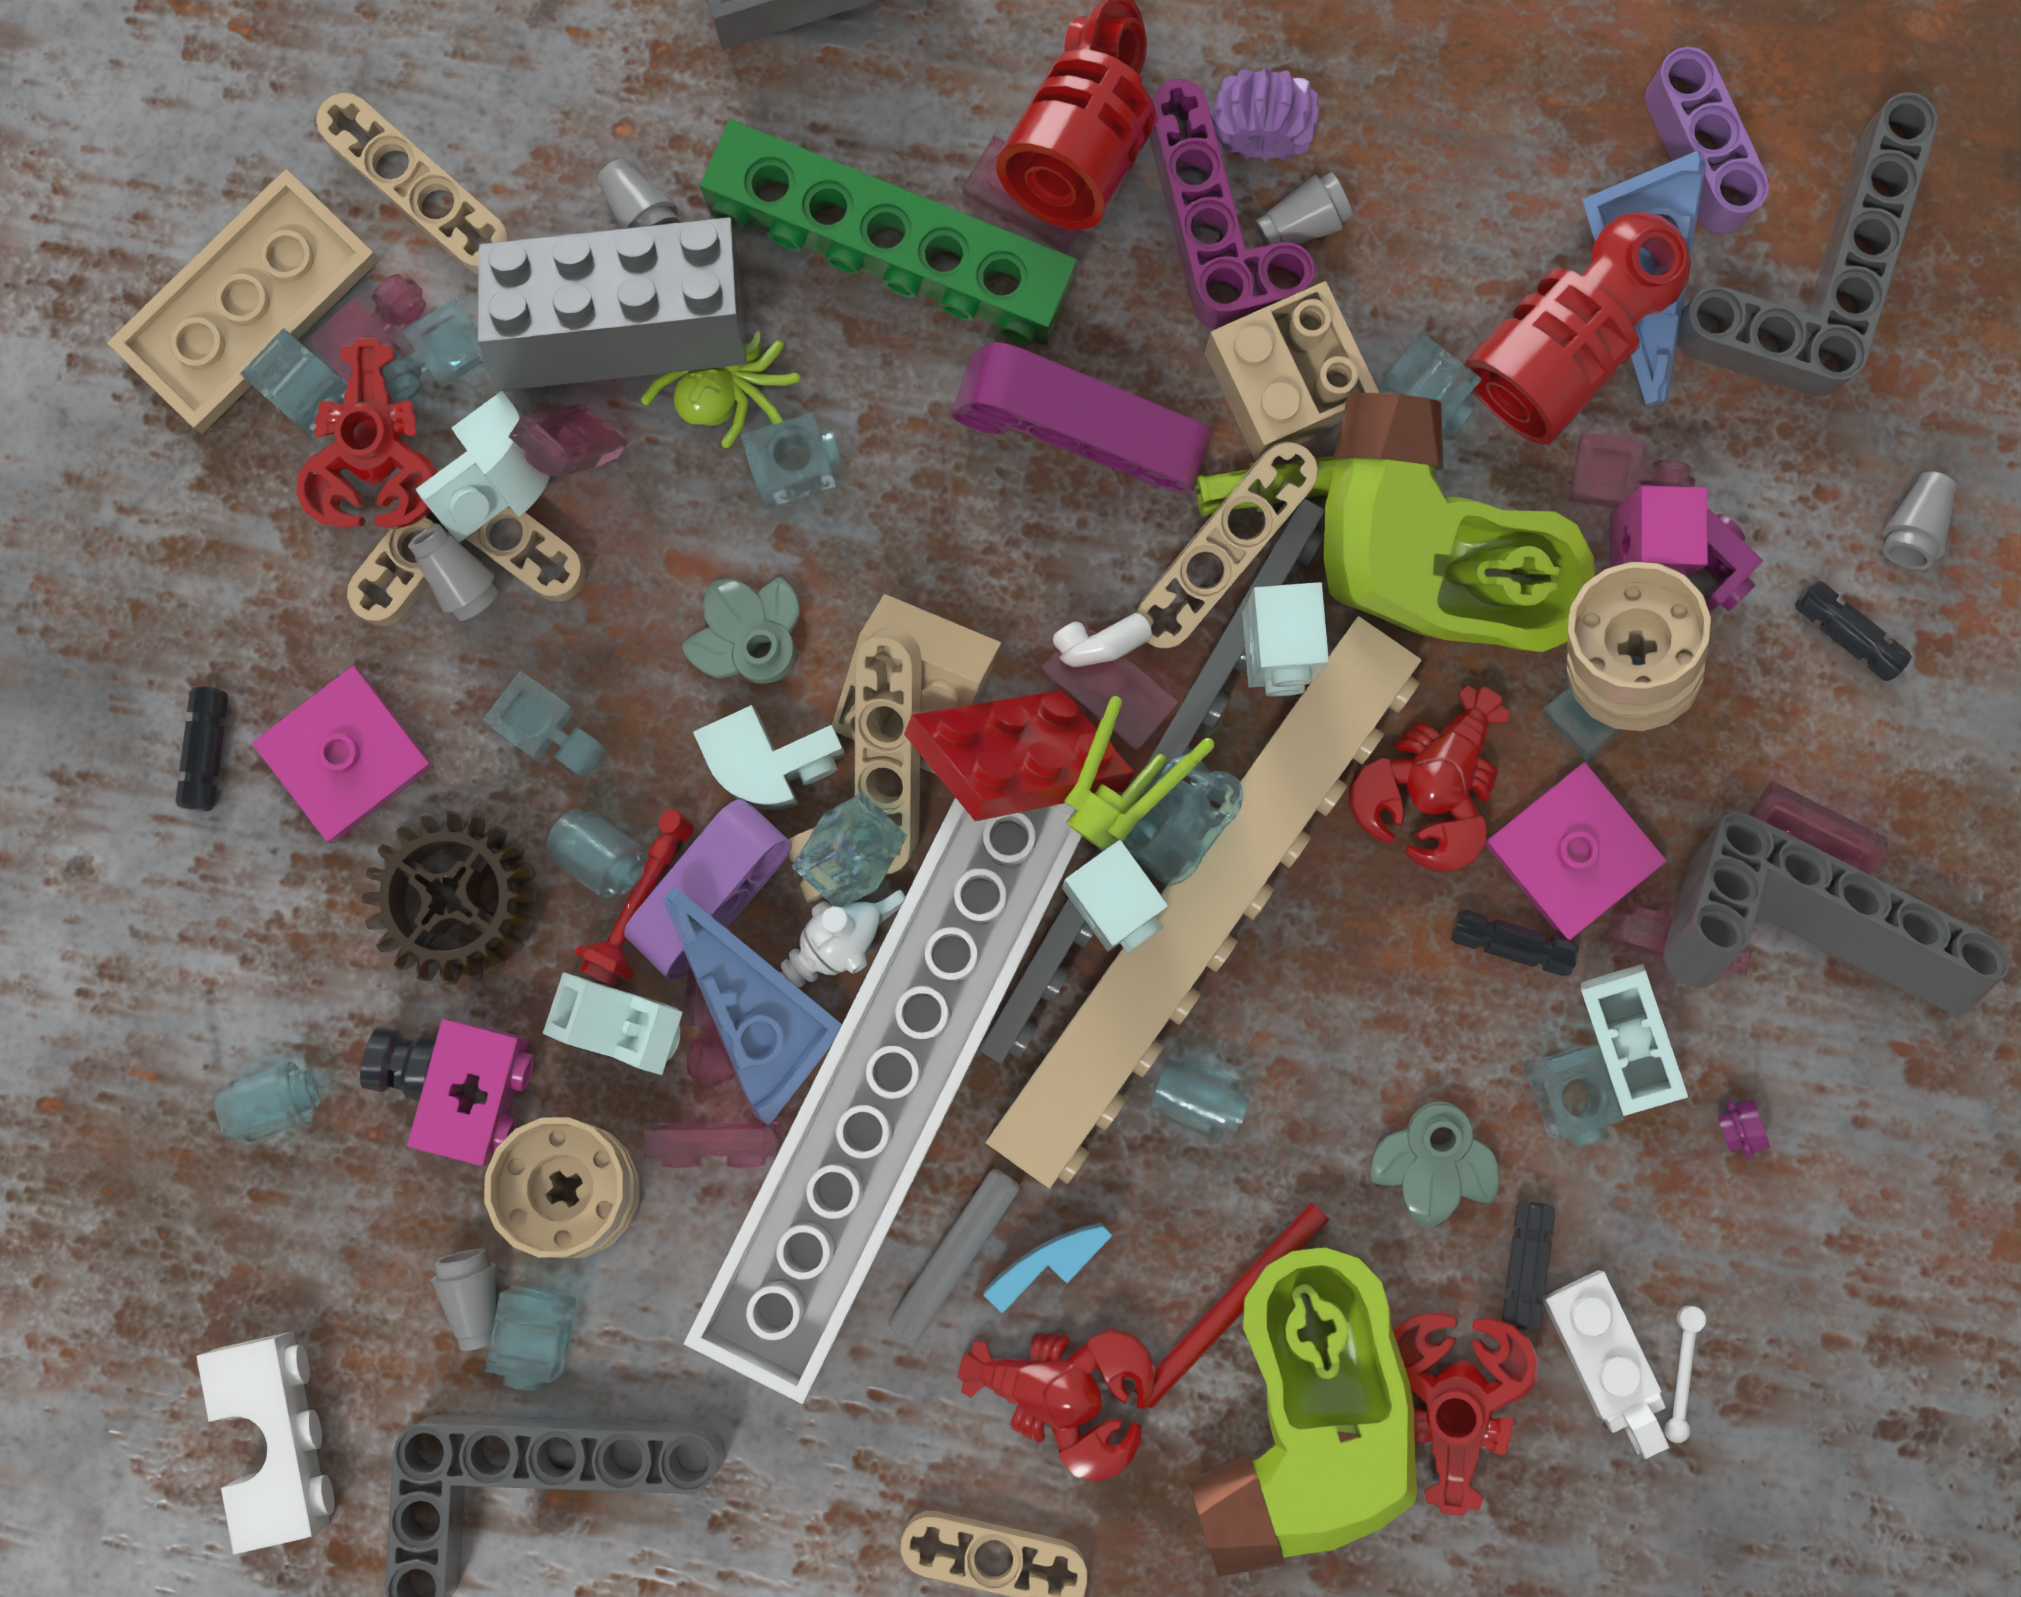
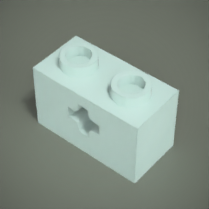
M1322 582L1254 587L1242 611L1248 687L1265 686L1266 696H1289L1304 693V685L1313 683L1329 663Z
M1121 840L1114 843L1064 880L1062 889L1107 951H1110L1120 943L1125 951L1129 953L1163 928L1157 916L1168 905Z
M1644 964L1581 982V991L1623 1116L1688 1098Z

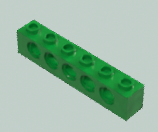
M732 119L728 120L700 183V189L707 208L711 209L710 214L714 218L730 217L732 227L743 229L746 223L768 232L767 237L772 242L794 252H801L802 248L806 247L825 255L824 260L829 265L844 273L858 275L860 270L880 277L883 279L882 284L898 295L916 298L919 293L939 301V307L957 319L972 322L976 316L998 325L997 331L1001 335L1020 344L1030 345L1035 340L1048 345L1076 280V258ZM771 183H780L788 187L787 193L777 201L768 202L757 197L760 190ZM827 206H837L846 212L839 222L832 225H823L814 220L818 211ZM883 229H894L904 236L901 242L892 248H880L871 242L873 236ZM940 252H951L961 259L960 264L948 272L936 271L929 266L928 262L934 255ZM997 275L1010 276L1019 284L1014 292L1004 296L993 294L985 285L991 278Z

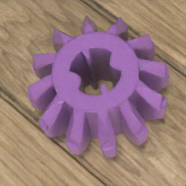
M1266 67L1260 72H1253L1247 69L1240 70L1237 76L1224 78L1221 89L1217 93L1212 115L1217 140L1222 143L1223 149L1228 152H1240L1244 159L1257 157L1267 162L1269 158H1279L1286 161L1291 159L1293 154L1305 153L1308 151L1310 142L1313 140L1315 128L1318 127L1320 107L1317 106L1318 93L1310 88V81L1304 78H1291L1290 72L1287 70L1279 73L1270 72Z

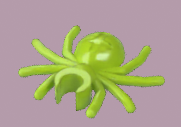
M757 331L753 340L746 345V365L665 373L651 384L642 396L641 403L645 406L650 405L661 389L683 376L676 385L673 402L676 411L684 421L698 425H718L727 421L733 415L736 408L733 425L721 441V445L724 448H729L744 427L748 410V399L744 393L749 395L766 412L776 429L784 427V421L777 409L751 384L788 386L799 383L801 377L798 373L786 375L755 374L764 371L778 357L785 346L784 342L778 339L761 357L760 332Z

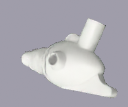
M898 890L888 898L875 904L853 902L834 907L827 901L820 902L813 907V918L807 923L806 928L802 930L800 937L801 950L795 948L789 952L790 960L786 959L781 962L783 972L779 973L796 987L800 988L805 985L806 980L813 982L818 979L817 971L826 975H836L846 970L852 974L861 971L867 965L866 952L874 939L878 925L901 908L906 896L902 890Z

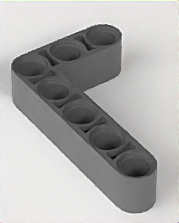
M1912 92L1897 94L1888 100L1865 125L1859 138L1807 313L1727 287L1712 286L1705 288L1695 295L1682 310L1676 345L1682 353L1703 362L1819 397L1833 394L1863 369L1868 359L1937 128L1938 116L1935 107L1926 97ZM1889 123L1901 126L1906 132L1908 139L1896 136L1890 129ZM1871 179L1883 182L1889 188L1891 197L1879 194L1873 188ZM1854 236H1861L1872 245L1874 254L1867 255L1860 251L1855 244ZM1836 293H1843L1854 301L1856 314L1842 309L1838 304ZM1697 313H1708L1713 316L1719 324L1720 333H1709L1704 330L1698 322ZM1758 331L1768 332L1775 337L1780 347L1779 353L1764 349L1759 342ZM1819 350L1833 354L1838 361L1839 372H1832L1823 366L1818 356Z
M1732 812L1726 815L1691 857L1664 947V961L1675 978L1695 988L1707 987L1713 984L1746 948L1750 941L1757 915L1934 1006L1954 1014L1965 1013L1970 1010L2007 975L2010 969V962L2005 949L1988 934L1743 812Z
M457 1414L427 1416L403 1431L396 1440L393 1450L385 1578L386 1597H422L411 1586L410 1574L412 1569L425 1570L432 1575L436 1583L435 1597H452L457 1590L461 1567L465 1486L676 1494L695 1493L707 1487L722 1467L726 1454L724 1441L716 1430L709 1425L701 1423ZM421 1433L433 1434L442 1443L444 1456L441 1464L428 1463L419 1454L417 1443ZM485 1436H498L506 1442L510 1451V1459L507 1466H495L486 1460L482 1450ZM550 1438L566 1439L572 1444L576 1453V1462L573 1468H559L550 1461L547 1454V1445ZM627 1440L638 1446L642 1454L640 1469L627 1471L616 1465L612 1458V1446L615 1441ZM692 1442L704 1448L709 1462L707 1470L700 1473H691L684 1470L677 1461L676 1452L678 1445ZM416 1501H426L436 1507L440 1516L438 1530L430 1531L418 1525L414 1518Z

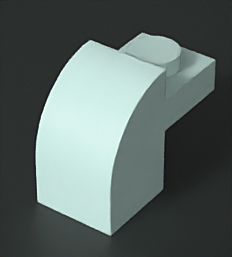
M503 391L496 394L452 427V430L467 452L416 488L424 503L459 543L508 506L518 517L521 516L539 498L551 476L552 458L549 451Z
M752 705L693 732L708 767L716 780L736 799L748 801L753 807L763 810H784L799 805L789 782L799 777L803 785L821 780L836 772L838 768L835 761L846 756L832 725L775 750L759 714Z
M563 972L543 1034L565 1044L607 1055L636 1068L662 1075L666 1061L674 1055L680 1041L679 1022L683 1012L673 1006Z

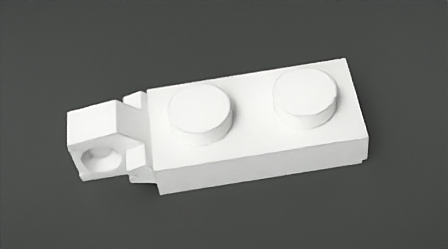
M1597 1270L1542 1296L1545 1308L1596 1415L1606 1422L1612 1433L1624 1428L1635 1452L1643 1454L1644 1459L1668 1449V1443L1654 1416V1413L1666 1408L1659 1394L1662 1391L1605 1272Z

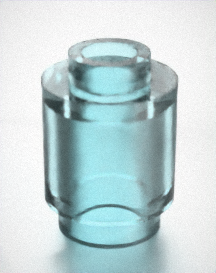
M578 808L568 811L556 822L548 836L547 849L554 854L555 863L604 899L611 898L617 893L619 895L628 893L635 887L643 874L644 864L641 862L643 848L595 812L584 813Z
M1168 1059L1152 1098L1150 1108L1163 1112L1162 1119L1220 1142L1224 1130L1237 1135L1250 1098L1239 1094L1243 1081L1185 1059L1183 1065Z
M288 1062L230 1081L227 1089L215 1094L214 1105L219 1125L227 1139L235 1141L243 1138L246 1142H253L311 1123L313 1108L319 1107L320 1096L312 1074L308 1070L301 1072L295 1063Z

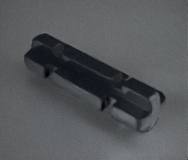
M1818 580L1810 584L1795 603L1796 609L1812 623L1816 619L1821 621L1823 624L1820 629L1859 661L1863 657L1870 661L1867 667L1882 680L1890 681L1903 672L1912 658L1907 649L1894 639L1890 643L1884 639L1886 632L1848 601L1844 604L1837 601L1839 594L1826 583Z
M200 686L193 687L189 692L187 712L193 715L192 721L185 722L179 772H185L184 781H178L175 800L177 806L182 809L210 811L215 806L217 786L212 785L211 782L212 777H218L224 735V726H219V719L226 717L228 703L227 693L218 688Z
M1470 910L1459 911L1452 928L1451 940L1456 944L1472 949H1478L1479 946H1483L1485 953L1531 967L1541 964L1542 970L1560 976L1571 975L1578 959L1579 946L1574 942L1558 937H1551L1548 940L1545 933L1499 919H1493L1492 922H1489L1486 915Z
M1519 1201L1516 1205L1514 1227L1520 1228L1519 1237L1512 1236L1506 1289L1512 1290L1511 1298H1504L1502 1321L1513 1324L1520 1330L1528 1331L1539 1330L1542 1324L1544 1304L1537 1302L1538 1294L1545 1295L1552 1242L1545 1241L1546 1232L1553 1233L1555 1209L1553 1206L1534 1201Z

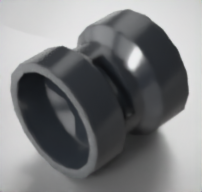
M377 1026L371 1034L364 1052L360 1071L361 1087L378 1092H385L390 1088L402 1090L405 1098L419 1101L436 1039L427 1036H421L416 1040L405 1039L400 1030Z

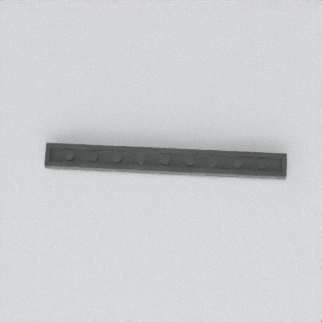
M1305 498L1297 507L1147 763L1146 767L1158 754H1163L1167 759L1166 764L1135 803L1185 755L1195 748L1189 743L1201 723L1213 729L1231 698L1230 694L1221 690L1233 668L1242 674H1245L1247 671L1242 611L1254 587L1290 585L1284 581L1294 563L1298 561L1306 567L1308 566L1324 539V532L1316 528L1325 512L1324 509ZM1160 800L1136 823L1122 842L1127 849L1137 832L1148 838L1150 837L1168 804ZM1098 848L1095 854L1093 855L1092 859L1098 856L1103 851ZM1069 898L979 1050L1000 1064L1003 1063L1008 1053L1018 1059L1021 1058L1039 1027L1028 1020L1040 998L1053 1003L1071 972L1070 969L1061 965L1066 953L1073 942L1085 948L1094 933Z

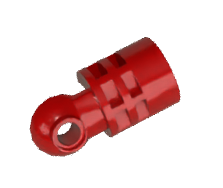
M1103 0L1088 16L1076 17L1070 23L1066 32L1065 52L1055 59L999 152L996 172L1006 192L1030 214L1051 225L1074 230L1089 229L1101 222L1158 123L1159 116L1156 115L1154 103L1141 84L1143 78L1140 76L1147 54V36L1141 11L1134 0Z
M1641 211L1623 214L1604 226L1594 242L1590 265L1580 275L1563 268L1551 269L1537 285V291L1534 295H1526L1514 309L1513 317L1511 319H1504L1468 357L1462 366L1466 382L1485 408L1521 437L1536 444L1550 445L1593 399V393L1596 390H1601L1615 375L1616 368L1620 364H1625L1640 348L1635 326L1645 316L1661 313L1675 303L1687 285L1691 258L1688 243L1679 229L1660 215ZM1640 248L1647 250L1653 257L1655 265L1653 275L1646 272L1640 264Z

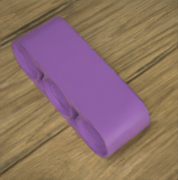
M1678 48L1668 54L1647 86L1645 94L1646 106L1671 161L1695 151L1704 155L1706 168L1697 217L1705 228L1714 233H1733L1744 226L1766 199L1769 189L1767 175L1711 57L1699 48ZM1676 78L1686 82L1692 94L1678 92L1670 84L1669 79ZM1695 133H1704L1710 136L1716 143L1717 150H1710L1701 146L1695 138ZM1720 188H1729L1737 192L1741 197L1743 206H1735L1728 203L1723 198Z
M737 799L731 802L714 817L633 914L625 927L624 936L669 981L679 979L692 969L663 902L669 891L673 887L680 890L728 929L784 862L790 852L791 842L748 801Z

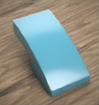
M1101 1222L1060 1234L1038 1245L1013 1262L984 1288L983 1295L1003 1313L1047 1266L1068 1283L1111 1238L1112 1234Z

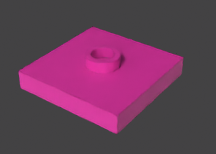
M354 665L252 742L253 746L326 842L334 844L434 767L360 669Z
M1585 762L1577 766L1488 838L1485 844L1487 849L1561 939L1568 941L1667 861Z

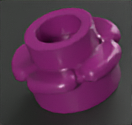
M1732 1098L1727 1099L1726 1103L1730 1112L1718 1115L1717 1117L1729 1151L1732 1153L1743 1149L1746 1159L1753 1160L1752 1153L1771 1148L1754 1099L1751 1098L1735 1104Z

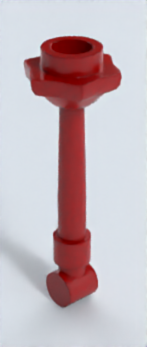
M667 810L661 815L658 826L662 833L659 838H655L647 853L649 858L607 941H599L587 946L580 945L574 951L575 955L584 959L579 968L580 972L612 988L618 977L629 982L633 977V970L629 968L626 955L621 950L626 940L624 930L628 921L653 892L666 865L670 866L678 851L676 847L678 842L688 840L693 833V822L676 810Z

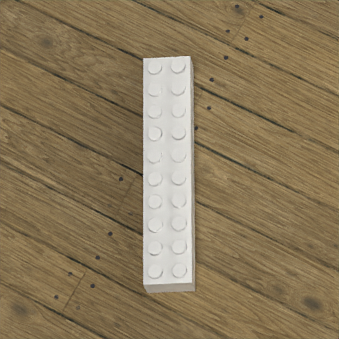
M956 798L954 799L699 1311L684 1345L801 1404L804 1403L1083 838L1066 824V821L1075 810L1065 803L975 822Z

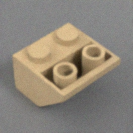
M1326 281L1210 332L1204 354L1255 462L1273 444L1283 441L1302 444L1342 421L1348 395L1352 393H1379Z
M884 594L859 634L832 727L836 733L855 740V661L857 651L874 632L881 628L896 627L903 629L914 637L920 647L922 657L921 713L979 704L1001 642ZM885 646L875 657L886 662L887 681L878 690L874 691L890 689L891 673L902 663V660L892 658L890 647ZM880 706L874 709L872 717L877 730L890 737L899 736L903 733V719L897 711L887 706ZM920 755V768L936 774Z

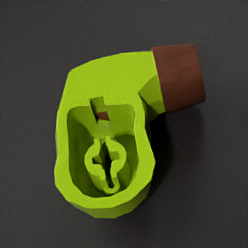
M1352 393L1348 395L1333 457L1336 464L1325 506L1324 564L1329 594L1337 602L1379 617L1405 630L1438 639L1496 644L1511 649L1545 652L1566 643L1570 607L1583 585L1595 577L1594 556L1578 525L1556 511L1502 510L1480 501L1444 496L1436 477V471L1443 469L1442 403L1431 398L1404 394Z
M1326 1247L1292 1251L1266 1266L1245 1297L1243 1330L1267 1384V1411L1275 1445L1259 1459L1252 1461L1250 1453H1247L1188 1480L1218 1577L1284 1566L1283 1558L1335 1550L1382 1529L1415 1503L1417 1479L1414 1407L1411 1387L1392 1330L1389 1305L1382 1282L1357 1257Z

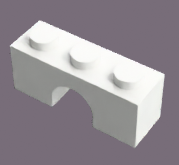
M294 1331L224 1346L197 1355L208 1421L227 1417L249 1419L262 1430L267 1442V1457L260 1472L242 1476L221 1488L233 1555L312 1537L330 1525L329 1515L334 1511V1492L329 1477L321 1475L316 1449H319L322 1444V1429L316 1411L308 1409L304 1384L308 1383L310 1377L309 1361L304 1347L296 1345Z

